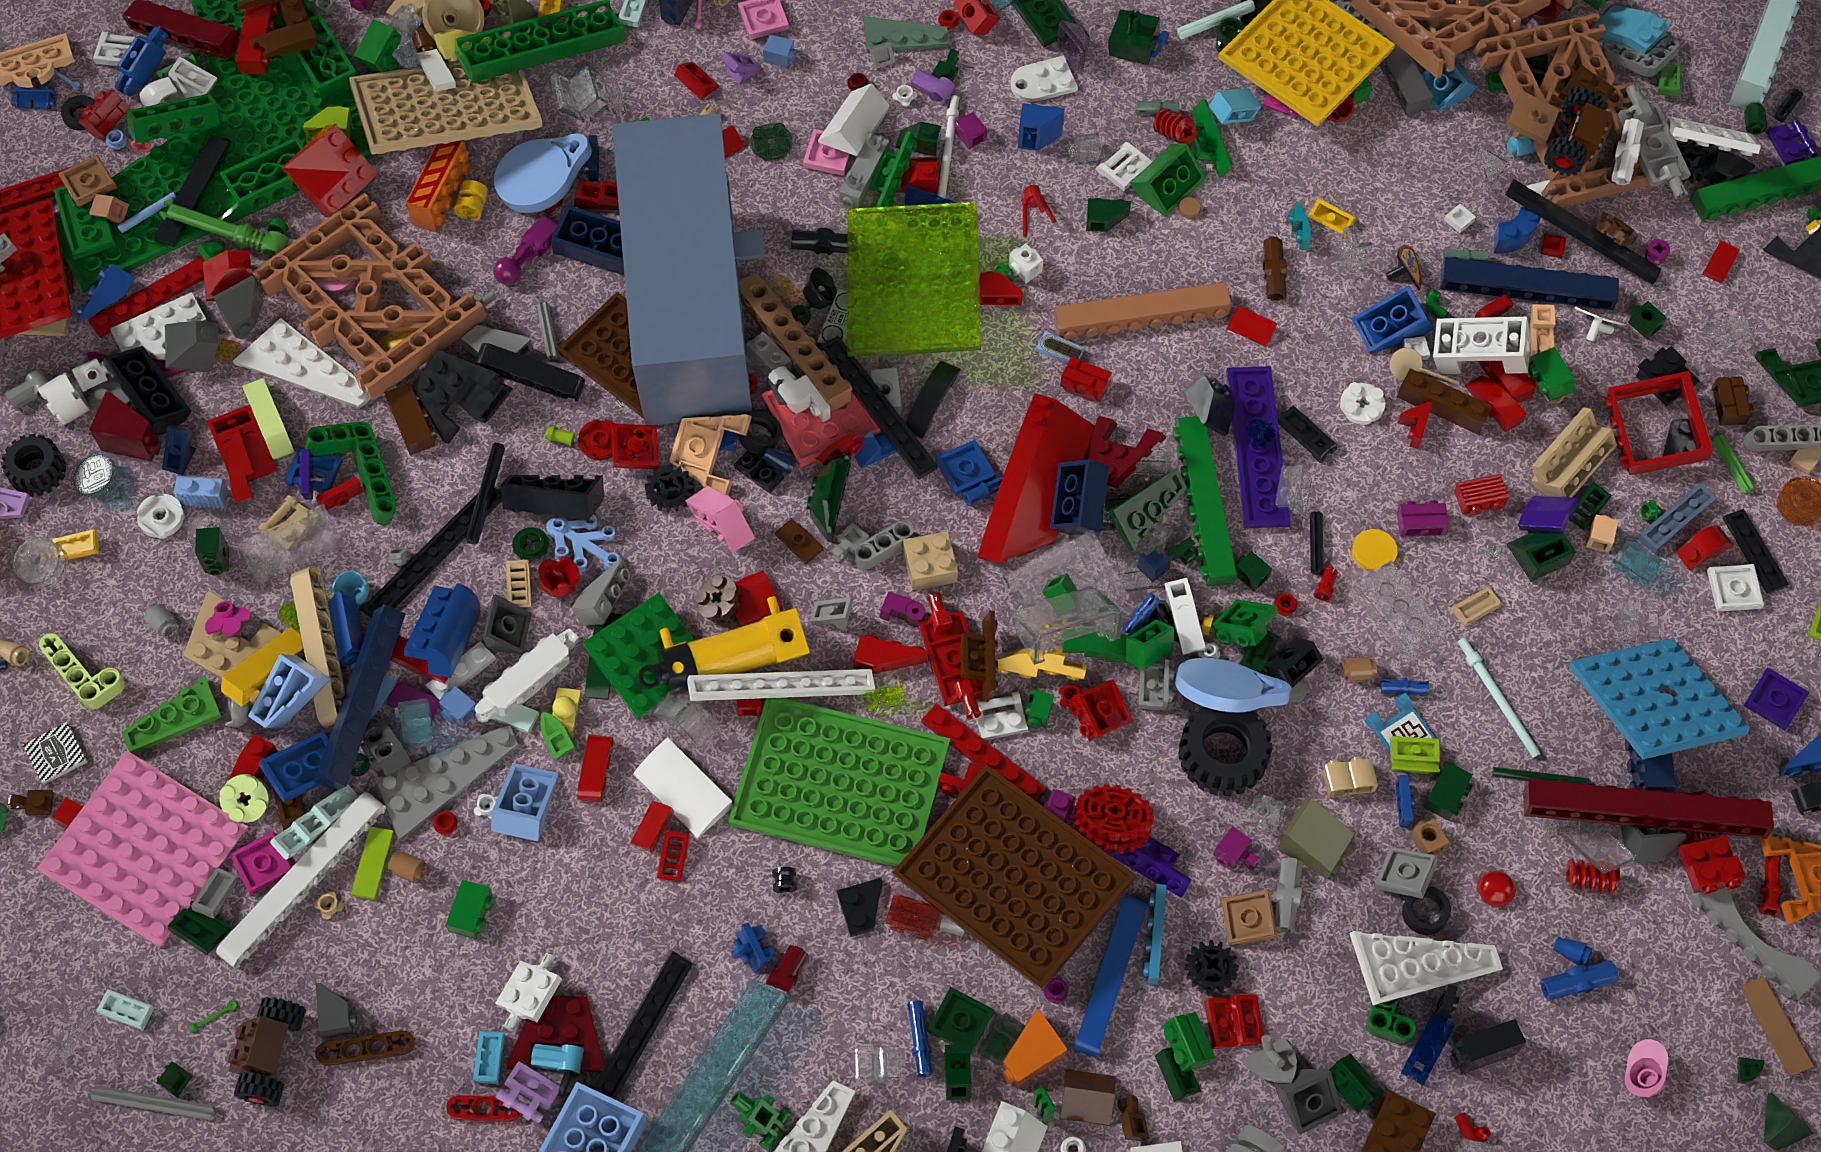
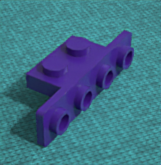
M1149 836L1147 843L1144 842L1142 848L1135 847L1133 852L1124 850L1123 854H1119L1114 850L1112 853L1106 852L1114 859L1153 882L1166 885L1168 891L1180 898L1184 896L1191 882V878L1172 868L1180 854L1151 838V836Z

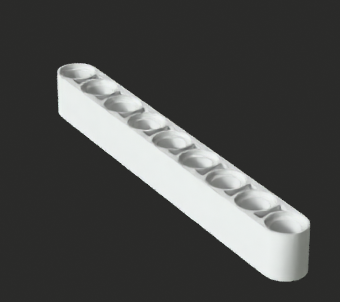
M362 793L219 944L216 954L234 969H238L240 967L239 964L245 958L248 959L258 948L257 945L262 939L265 941L275 930L274 927L279 921L282 922L292 912V907L296 903L299 904L310 893L308 890L313 885L316 886L327 875L325 872L330 867L333 868L342 859V854L347 849L350 850L360 839L359 836L364 831L367 832L370 826L372 827L377 821L375 819L381 813H385L386 806L370 793Z

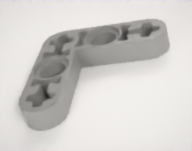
M1667 37L1662 39L1647 54H1643L1618 42L1609 41L1603 45L1602 52L1606 60L1642 76L1652 77L1678 54L1680 42L1676 38Z

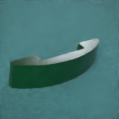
M610 613L604 624L595 625L593 635L621 618L622 614ZM589 655L585 698L608 700L611 684Z

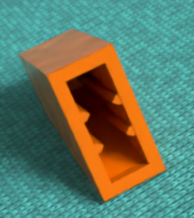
M1040 1009L1034 1012L1003 1061L1004 1070L1002 1074L1009 1084L1014 1083L1016 1088L1067 1055L1068 1049Z

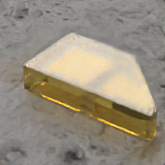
M778 273L770 275L783 299L791 301L796 298L789 278Z

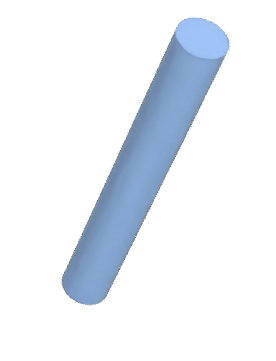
M174 192L168 194L117 226L121 233H124L166 207L164 201H174L176 195Z

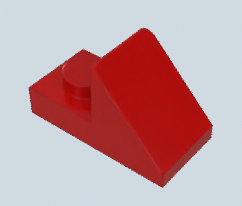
M1425 402L1401 413L1398 423L1410 427L1407 437L1411 439L1409 447L1419 448L1432 402Z

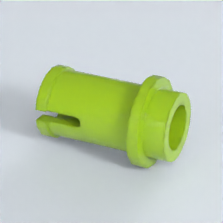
M556 425L548 426L545 439H548L550 443L555 441L571 446L575 439V432L558 429Z

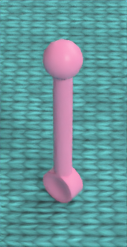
M698 0L697 17L694 22L696 28L702 26L700 21L702 0Z

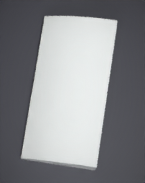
M668 737L647 756L633 773L662 804L673 808V815L697 839L733 807L732 800Z

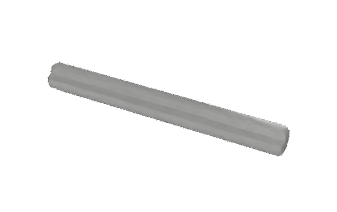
M94 1086L91 1092V1098L94 1101L205 1120H213L216 1108L213 1105Z

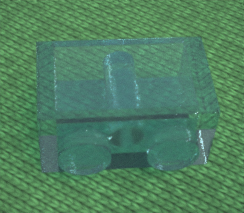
M1627 539L1609 568L1649 592L1668 563L1664 562L1661 557L1643 549L1640 544Z
M429 698L398 702V708H395V717L397 722H401L402 731L398 732V737L405 750L436 745Z

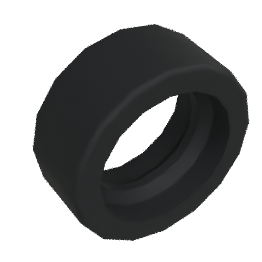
M753 410L746 415L752 416L750 424L763 426L768 430L772 438L770 441L759 440L752 436L748 429L746 436L737 433L741 445L749 452L762 455L767 446L775 448L782 437L781 424L776 417L762 410Z
M1428 886L1424 897L1434 900L1439 905L1441 914L1438 921L1428 924L1421 922L1415 917L1412 907L1414 902L1419 899L1417 897L1408 896L1402 908L1404 922L1411 930L1422 935H1432L1441 931L1451 915V905L1446 895L1439 889Z

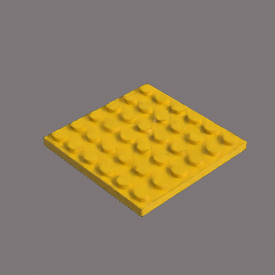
M1273 0L1219 53L1218 59L1318 127L1394 50L1395 44L1330 0Z

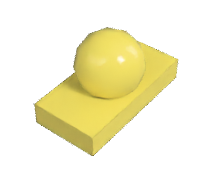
M557 688L555 701L552 706V715L564 727H567L569 733L573 736L581 690Z

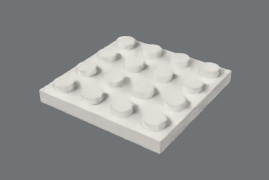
M1670 116L1666 118L1670 132L1675 137V140L1688 142V139L1696 141V144L1709 147V144H1715L1720 150L1731 151V148L1738 150L1740 154L1752 156V153L1759 154L1761 145L1750 133Z

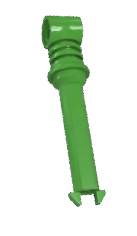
M173 200L164 201V205L169 206L167 213L159 212L163 220L170 218L232 239L235 244L239 245L240 249L249 248L250 246L251 250L260 251L268 259L285 249L289 242L288 238L280 232L270 231L265 234V231L255 230L250 223L235 225L173 204Z

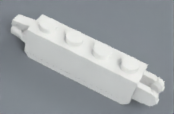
M567 629L558 636L552 633L547 638H542L531 652L524 653L518 663L513 667L505 669L499 679L495 682H490L482 692L483 699L474 708L477 720L486 723L496 713L499 716H507L520 704H524L570 663L569 652L579 642V637L571 629Z

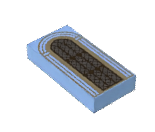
M1045 331L1036 347V351L1067 364L1071 356L1080 360L1085 347Z

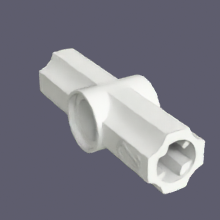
M1631 118L1625 120L1621 141H1618L1615 154L1616 162L1611 179L1612 182L1618 185L1630 184L1634 165L1638 161L1641 146L1640 139L1644 127V122H1641L1639 119Z

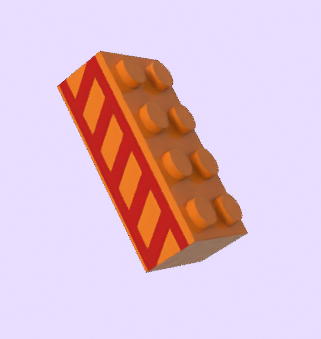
M459 140L448 144L441 143L435 145L406 200L412 225L433 232H437L439 226L442 227L446 220L445 214L448 209H452L456 193H459L464 177L469 176L472 168L464 141Z

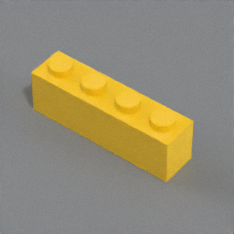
M290 627L222 675L221 692L241 707L248 702L254 701L259 696L280 654L297 655L306 661L301 634Z

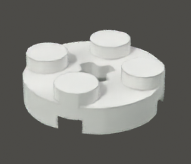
M1351 383L1341 396L1340 408L1351 422L1361 425L1370 424L1378 420L1384 412L1385 399L1383 391L1370 384ZM1365 400L1368 405L1361 408L1357 401Z
M163 494V496L158 497L155 495L150 496L140 504L137 510L139 527L146 535L153 538L164 539L180 529L185 519L180 502L169 494ZM166 513L163 519L157 520L156 514Z

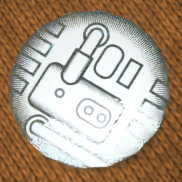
M95 454L87 457L75 470L73 484L76 490L84 496L91 498L103 495L112 487L110 484L117 478L116 464L104 454Z

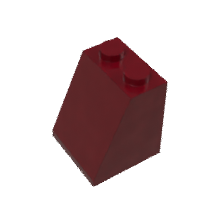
M106 391L89 429L100 450L152 462L154 455L159 454L161 444L150 422L111 392Z

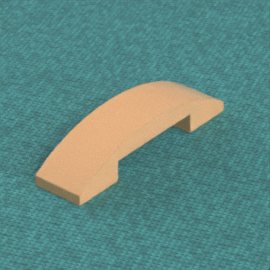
M1532 304L1530 322L1532 355L1555 347L1554 327L1556 324L1554 305ZM1534 378L1535 384L1538 386V381Z

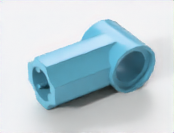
M535 1044L531 1056V1066L557 1070L561 1074L570 1072L574 1073V1076H578L584 1049L574 1045L556 1047Z

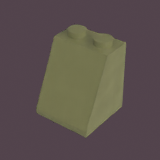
M1307 795L1285 830L1277 850L1291 858H1297L1303 862L1304 866L1328 879L1331 874L1337 875L1343 864L1340 861L1343 854L1348 856L1355 844L1351 842L1354 833L1312 797Z

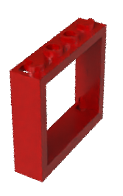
M1689 371L1608 388L1607 397H1604L1606 409H1610L1612 414L1610 416L1611 427L1616 429L1618 435L1615 436L1617 448L1622 449L1623 456H1621L1623 469H1628L1629 475L1710 460L1713 450ZM1679 388L1697 450L1634 462L1617 401Z

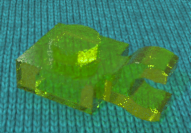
M903 684L879 689L877 693H865L863 700H872L874 702L872 705L866 706V712L876 711L880 704L881 706L896 707L901 702H904Z

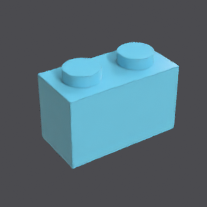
M1249 88L1221 90L1214 95V99L1209 105L1221 124L1251 121L1262 107Z

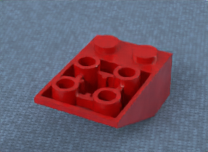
M250 404L207 420L228 473L231 440L234 431L238 429L255 474L247 476L248 482L278 471Z

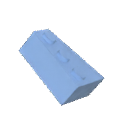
M280 654L248 717L264 728L282 729L331 678L297 655Z

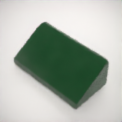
M1172 1047L1163 1049L1155 1055L1174 1102L1201 1092L1193 1070L1182 1072L1179 1064L1176 1063Z

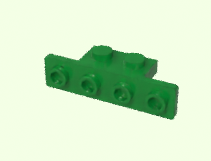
M1202 99L1192 111L1196 120L1194 124L1197 134L1189 146L1196 160L1212 161L1218 177H1224L1233 167V163L1206 99Z
M910 131L906 132L898 153L884 150L869 186L871 191L881 194L876 208L885 216L893 206L895 193L901 187L904 171H907L911 154L917 147V139Z

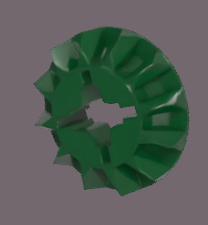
M534 527L525 528L519 531L513 538L512 548L514 554L521 560H529V562L535 559L540 560L541 556L547 554L549 539L541 529ZM527 538L532 543H535L534 551L530 547L525 548L527 546Z

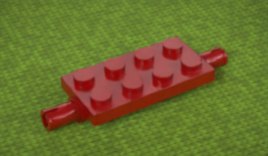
M935 592V598L933 593L927 596L932 611L931 617L925 621L918 622V628L925 649L929 651L928 658L943 704L948 706L962 702L967 719H973L972 714H974L975 718L981 716V711L979 710L976 698L983 697V681L961 678V635L963 632L970 633L963 611L949 612L948 609H945L941 593Z

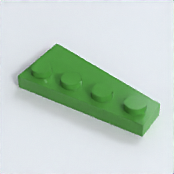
M205 675L199 678L198 682L190 688L186 687L180 691V695L170 702L166 701L159 706L160 709L151 715L147 714L122 731L130 753H139L222 718Z

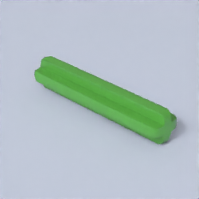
M1720 434L1714 437L1712 442L1742 493L1746 494L1753 491L1755 486L1725 435Z

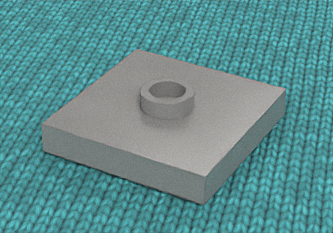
M1390 847L1375 882L1376 889L1423 899L1438 862L1437 856Z

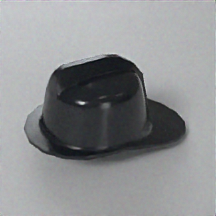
M814 268L812 270L809 281L802 291L807 300L806 308L811 309L814 307L818 310L828 305L832 306L837 294L833 278L821 268Z

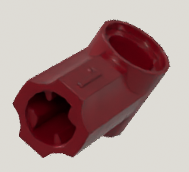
M790 945L778 967H774L770 973L766 987L788 998L791 995L789 991L792 986H796L797 977L809 954L796 945Z

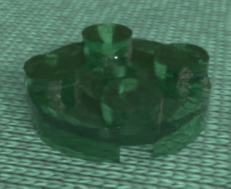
M783 123L764 124L755 127L752 131L753 134L750 138L751 150L754 155L765 161L774 162L782 160L792 149L791 133ZM769 139H773V141H776L774 142L773 146H770V144L766 142H768Z

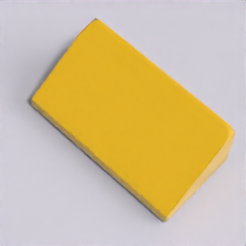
M1320 198L1316 200L1308 215L1309 218L1346 236L1357 220L1356 217Z

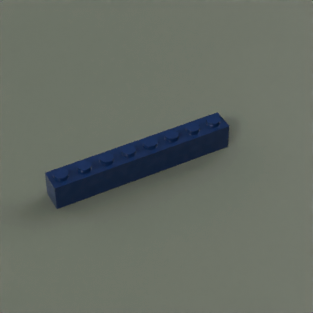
M1445 257L1441 267L1440 289L1498 297L1507 294L1509 298L1614 310L1619 297V278L1607 275L1598 276L1589 275L1588 273L1567 272L1565 270L1556 271L1545 268L1524 267L1522 265H1507L1499 262L1490 263L1480 260Z
M387 605L374 610L314 783L334 791L347 786L404 621L405 613Z

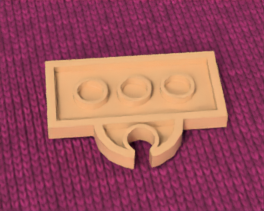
M60 34L1 52L0 86L14 81L17 86L32 88L33 83L31 79L34 77H38L42 85L52 78L55 68L65 67L74 63L75 59L67 34Z

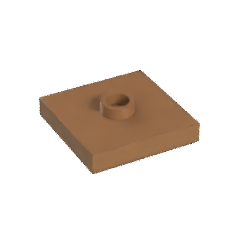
M1521 91L1505 126L1544 145L1560 109Z
M98 154L58 173L77 207L94 200L95 194L104 195L117 188Z
M1269 889L1221 898L1229 946L1278 938L1271 891Z

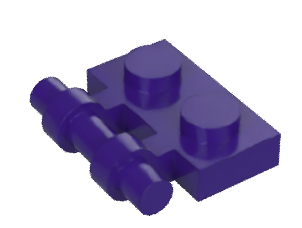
M1799 120L1791 123L1794 128L1793 130H1790L1787 124L1769 128L1766 131L1784 165L1804 160L1806 157L1804 152H1808L1811 158L1818 155L1816 143L1813 139L1809 138L1807 128ZM1799 137L1803 144L1799 145L1795 138Z

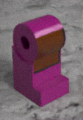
M888 591L880 610V619L889 621L890 616L906 621L910 626L917 627L918 622L924 621L926 610L920 602Z

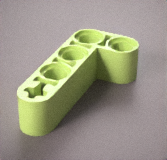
M264 378L243 385V390L273 461L294 453L295 451Z
M49 633L40 639L39 647L43 654L88 709L94 710L102 707L124 690L125 682L115 668H106L94 677H91L56 634ZM52 646L57 648L58 651L56 653L51 649ZM70 661L66 666H62L65 662ZM83 677L81 681L75 682L78 678ZM116 679L114 683L108 685L111 680ZM96 694L93 698L88 699L90 695Z

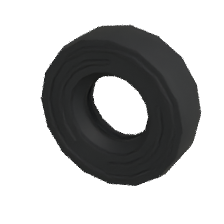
M77 95L69 98L61 108V117L65 125L73 130H86L79 123L81 118L73 117V113L78 108H86L88 105L92 106L96 101L86 95Z

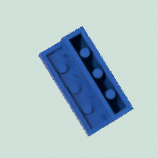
M458 583L454 589L434 586L404 648V656L427 660L428 674L451 678L480 615V602L477 595L468 587Z

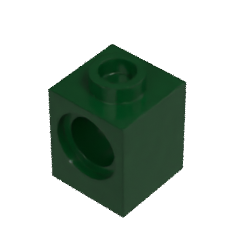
M1647 301L1642 306L1638 304L1632 309L1628 323L1648 340L1663 327L1667 317Z
M1253 551L1247 556L1242 555L1235 563L1236 577L1254 592L1270 578L1272 568Z

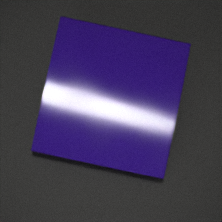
M1533 496L1521 515L1518 527L1523 531L1564 533L1568 519H1573L1578 499Z

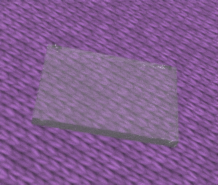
M1581 822L1560 833L1567 842L1603 874L1632 862L1636 858L1633 853L1599 823Z

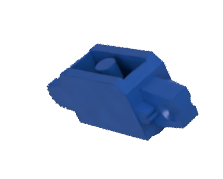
M155 26L146 38L141 35L134 38L117 65L121 75L117 79L115 89L124 92L125 95L130 97L135 94L140 85L145 87L166 54V51L162 49L168 37L165 31Z

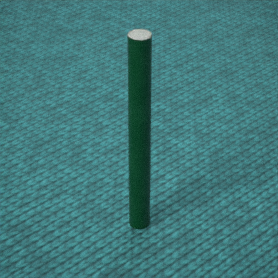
M1493 767L1492 776L1520 780L1539 778L1544 781H1567L1568 783L1575 784L1589 783V778L1500 767Z

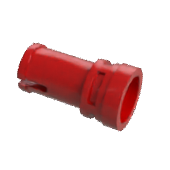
M1333 567L1324 568L1321 581L1314 591V598L1325 602L1331 601L1334 591L1333 586L1338 575L1336 569L1332 574Z

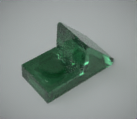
M1005 1013L994 1023L992 1032L984 1041L978 1053L999 1067L1024 1030L1025 1025L1008 1013Z

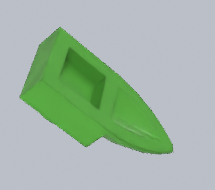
M542 712L541 732L554 759H559L576 749L577 746L567 727H564L555 716Z

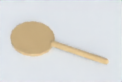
M1401 348L1394 352L1390 358V371L1400 380L1405 379L1411 368L1417 372L1428 374L1455 385L1461 384L1457 380L1422 368V358L1412 348Z

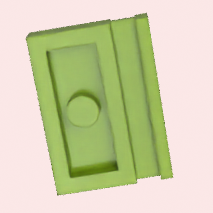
M1392 736L1390 738L1391 772L1435 775L1440 773L1439 739Z

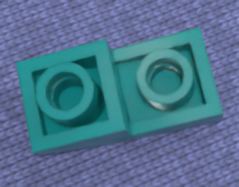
M1295 203L1293 211H1289L1288 224H1292V231L1296 232V242H1300L1299 250H1308L1311 241L1309 221L1300 203Z

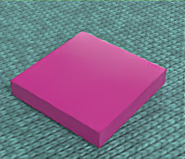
M274 831L229 854L250 895L280 881L292 868L289 859L285 860L270 843L273 837L276 836Z

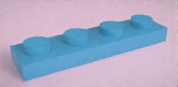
M1157 884L1155 892H1150L1149 906L1153 907V915H1148L1147 929L1151 930V938H1146L1145 953H1149V962L1144 961L1143 976L1147 977V984L1157 985L1159 980L1166 885Z

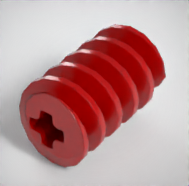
M1169 108L1161 109L1153 123L1155 132L1180 144L1189 145L1196 138L1197 132L1194 121Z
M1573 858L1568 860L1565 880L1570 883V889H1574L1576 883H1579L1580 891H1584L1585 886L1589 885L1590 892L1593 893L1596 886H1598L1600 894H1603L1605 889L1608 888L1609 895L1613 896L1619 884L1620 866H1617L1614 870L1613 865L1610 864L1605 868L1603 863H1598L1595 867L1591 861H1588L1585 866L1583 860H1578L1576 864Z

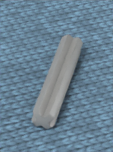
M547 302L538 303L537 308L547 358L549 361L559 359V352L557 351L558 347L549 304Z

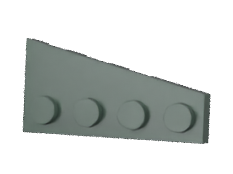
M863 16L867 53H870V47L885 42L891 43L893 51L949 47L947 27Z

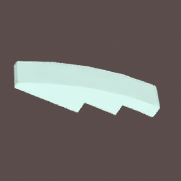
M347 784L346 787L337 790L315 804L311 811L295 820L289 828L273 837L270 843L285 860L289 859L322 836L359 795Z

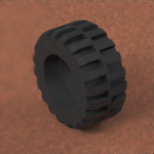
M1204 706L1200 707L1199 712H1194L1190 716L1189 721L1185 723L1179 743L1178 755L1179 759L1182 760L1181 767L1183 772H1189L1187 778L1192 783L1195 780L1199 782L1197 787L1203 791L1205 787L1211 789L1210 794L1217 795L1218 791L1224 792V796H1231L1233 791H1236L1239 795L1245 792L1246 787L1249 789L1253 788L1257 780H1261L1272 752V743L1270 742L1272 737L1269 730L1265 731L1267 726L1263 719L1258 720V713L1254 710L1251 712H1225ZM1214 733L1232 734L1245 745L1247 756L1242 761L1234 764L1220 763L1207 754L1203 746L1204 739Z

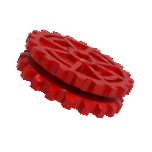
M1104 784L1100 788L1096 785L1093 786L1092 790L1086 789L1084 794H1080L1073 817L1074 829L1078 830V833L1100 849H1106L1108 853H1112L1113 850L1119 854H1123L1124 850L1133 852L1135 847L1142 848L1144 842L1147 843L1154 821L1153 808L1149 807L1148 800H1142V795L1132 793L1130 788L1121 789L1120 785L1110 787L1109 784Z

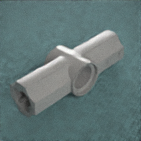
M1289 857L1282 858L1279 881L1275 888L1277 893L1274 900L1277 932L1293 933L1295 929L1297 908H1299L1302 892L1300 880L1303 862L1297 858Z

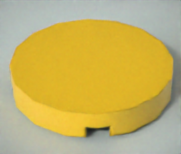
M1379 529L1362 531L1356 536L1352 544L1353 559L1365 570L1372 572L1385 571L1393 565L1397 557L1398 547L1395 540L1388 533Z

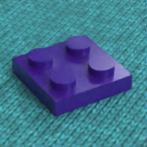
M1767 667L1743 706L1785 731L1809 692Z

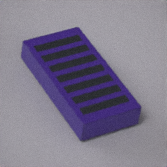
M301 449L300 493L305 500H313V456L309 449Z

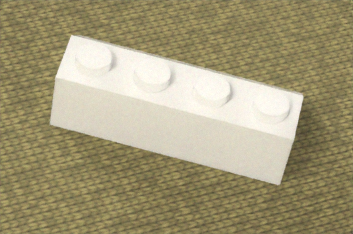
M1001 1101L982 1152H1038L1048 1126L1027 1111Z

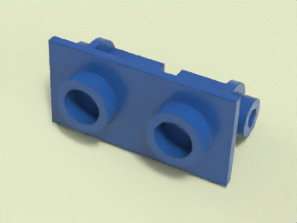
M17 86V89H9L15 95V98H11V104L16 106V108H32V100L35 101V108L51 109V107L56 106V100L53 96H58V94L51 90L50 87L39 86L38 89H30Z

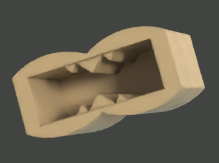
M1364 757L1352 758L1350 762L1332 760L1324 766L1322 771L1329 798L1375 792L1378 786L1372 760L1364 759Z

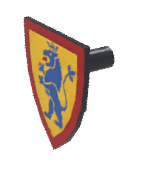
M1403 245L1397 253L1398 267L1387 272L1386 277L1390 281L1408 273L1417 289L1421 290V272L1414 249Z

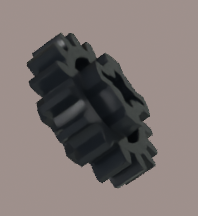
M1692 141L1691 144H1688V142H1683L1682 144L1676 142L1691 174L1688 180L1691 184L1694 183L1695 179L1701 182L1709 150L1703 151V146H1696L1695 141Z
M670 464L669 469H665L662 465L660 472L654 469V477L648 476V483L645 484L646 498L650 499L651 506L657 504L658 511L665 507L667 513L670 512L671 508H674L676 512L679 511L678 506L680 505L687 507L686 500L692 497V493H694L693 478H689V472L685 471L682 473L681 466L675 470L672 464ZM680 481L684 484L685 488H682V484L679 483ZM655 489L660 493L659 496L655 493Z
M1210 940L1208 946H1206L1202 941L1199 944V949L1193 946L1191 949L1192 955L1187 954L1186 961L1189 963L1185 964L1184 970L1190 972L1187 974L1186 979L1194 980L1192 983L1193 988L1197 985L1201 986V993L1205 989H1209L1210 995H1213L1215 989H1217L1221 994L1224 991V986L1230 989L1233 984L1231 980L1235 981L1237 978V974L1234 972L1238 971L1239 965L1233 964L1237 956L1229 955L1230 947L1225 950L1222 949V942L1218 946H1214L1213 940ZM1196 961L1198 962L1197 964L1200 966V972H1199V973H1197V971H1196V967H1195V962H1196ZM1224 962H1226L1227 965V974L1225 973L1226 970L1223 968ZM1214 964L1216 966L1215 969L1212 968L1209 970L1207 968L1208 965L1212 966Z

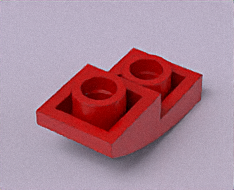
M855 432L846 435L828 446L816 459L825 466L832 460L841 457L843 453L851 454L852 457V455L860 451L865 440Z

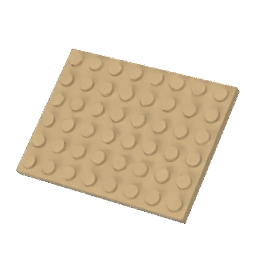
M459 61L447 62L445 64L455 80L456 88L435 92L421 66L349 77L350 86L371 154H384L397 150L404 151L410 148L428 147L434 144H448L459 140H471L472 138L491 137L503 133L510 134L516 131L534 130L535 128L543 127L542 119L523 70L470 83Z

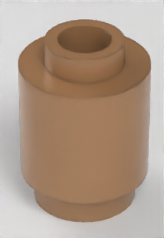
M1369 657L1346 658L1345 662L1341 664L1342 677H1346L1348 682L1371 680V678L1377 676L1376 660Z
M395 852L388 864V869L394 875L413 883L417 882L418 879L422 880L427 871L424 860L405 852Z

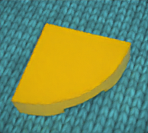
M1204 614L1201 625L1203 635L1209 636L1214 614Z

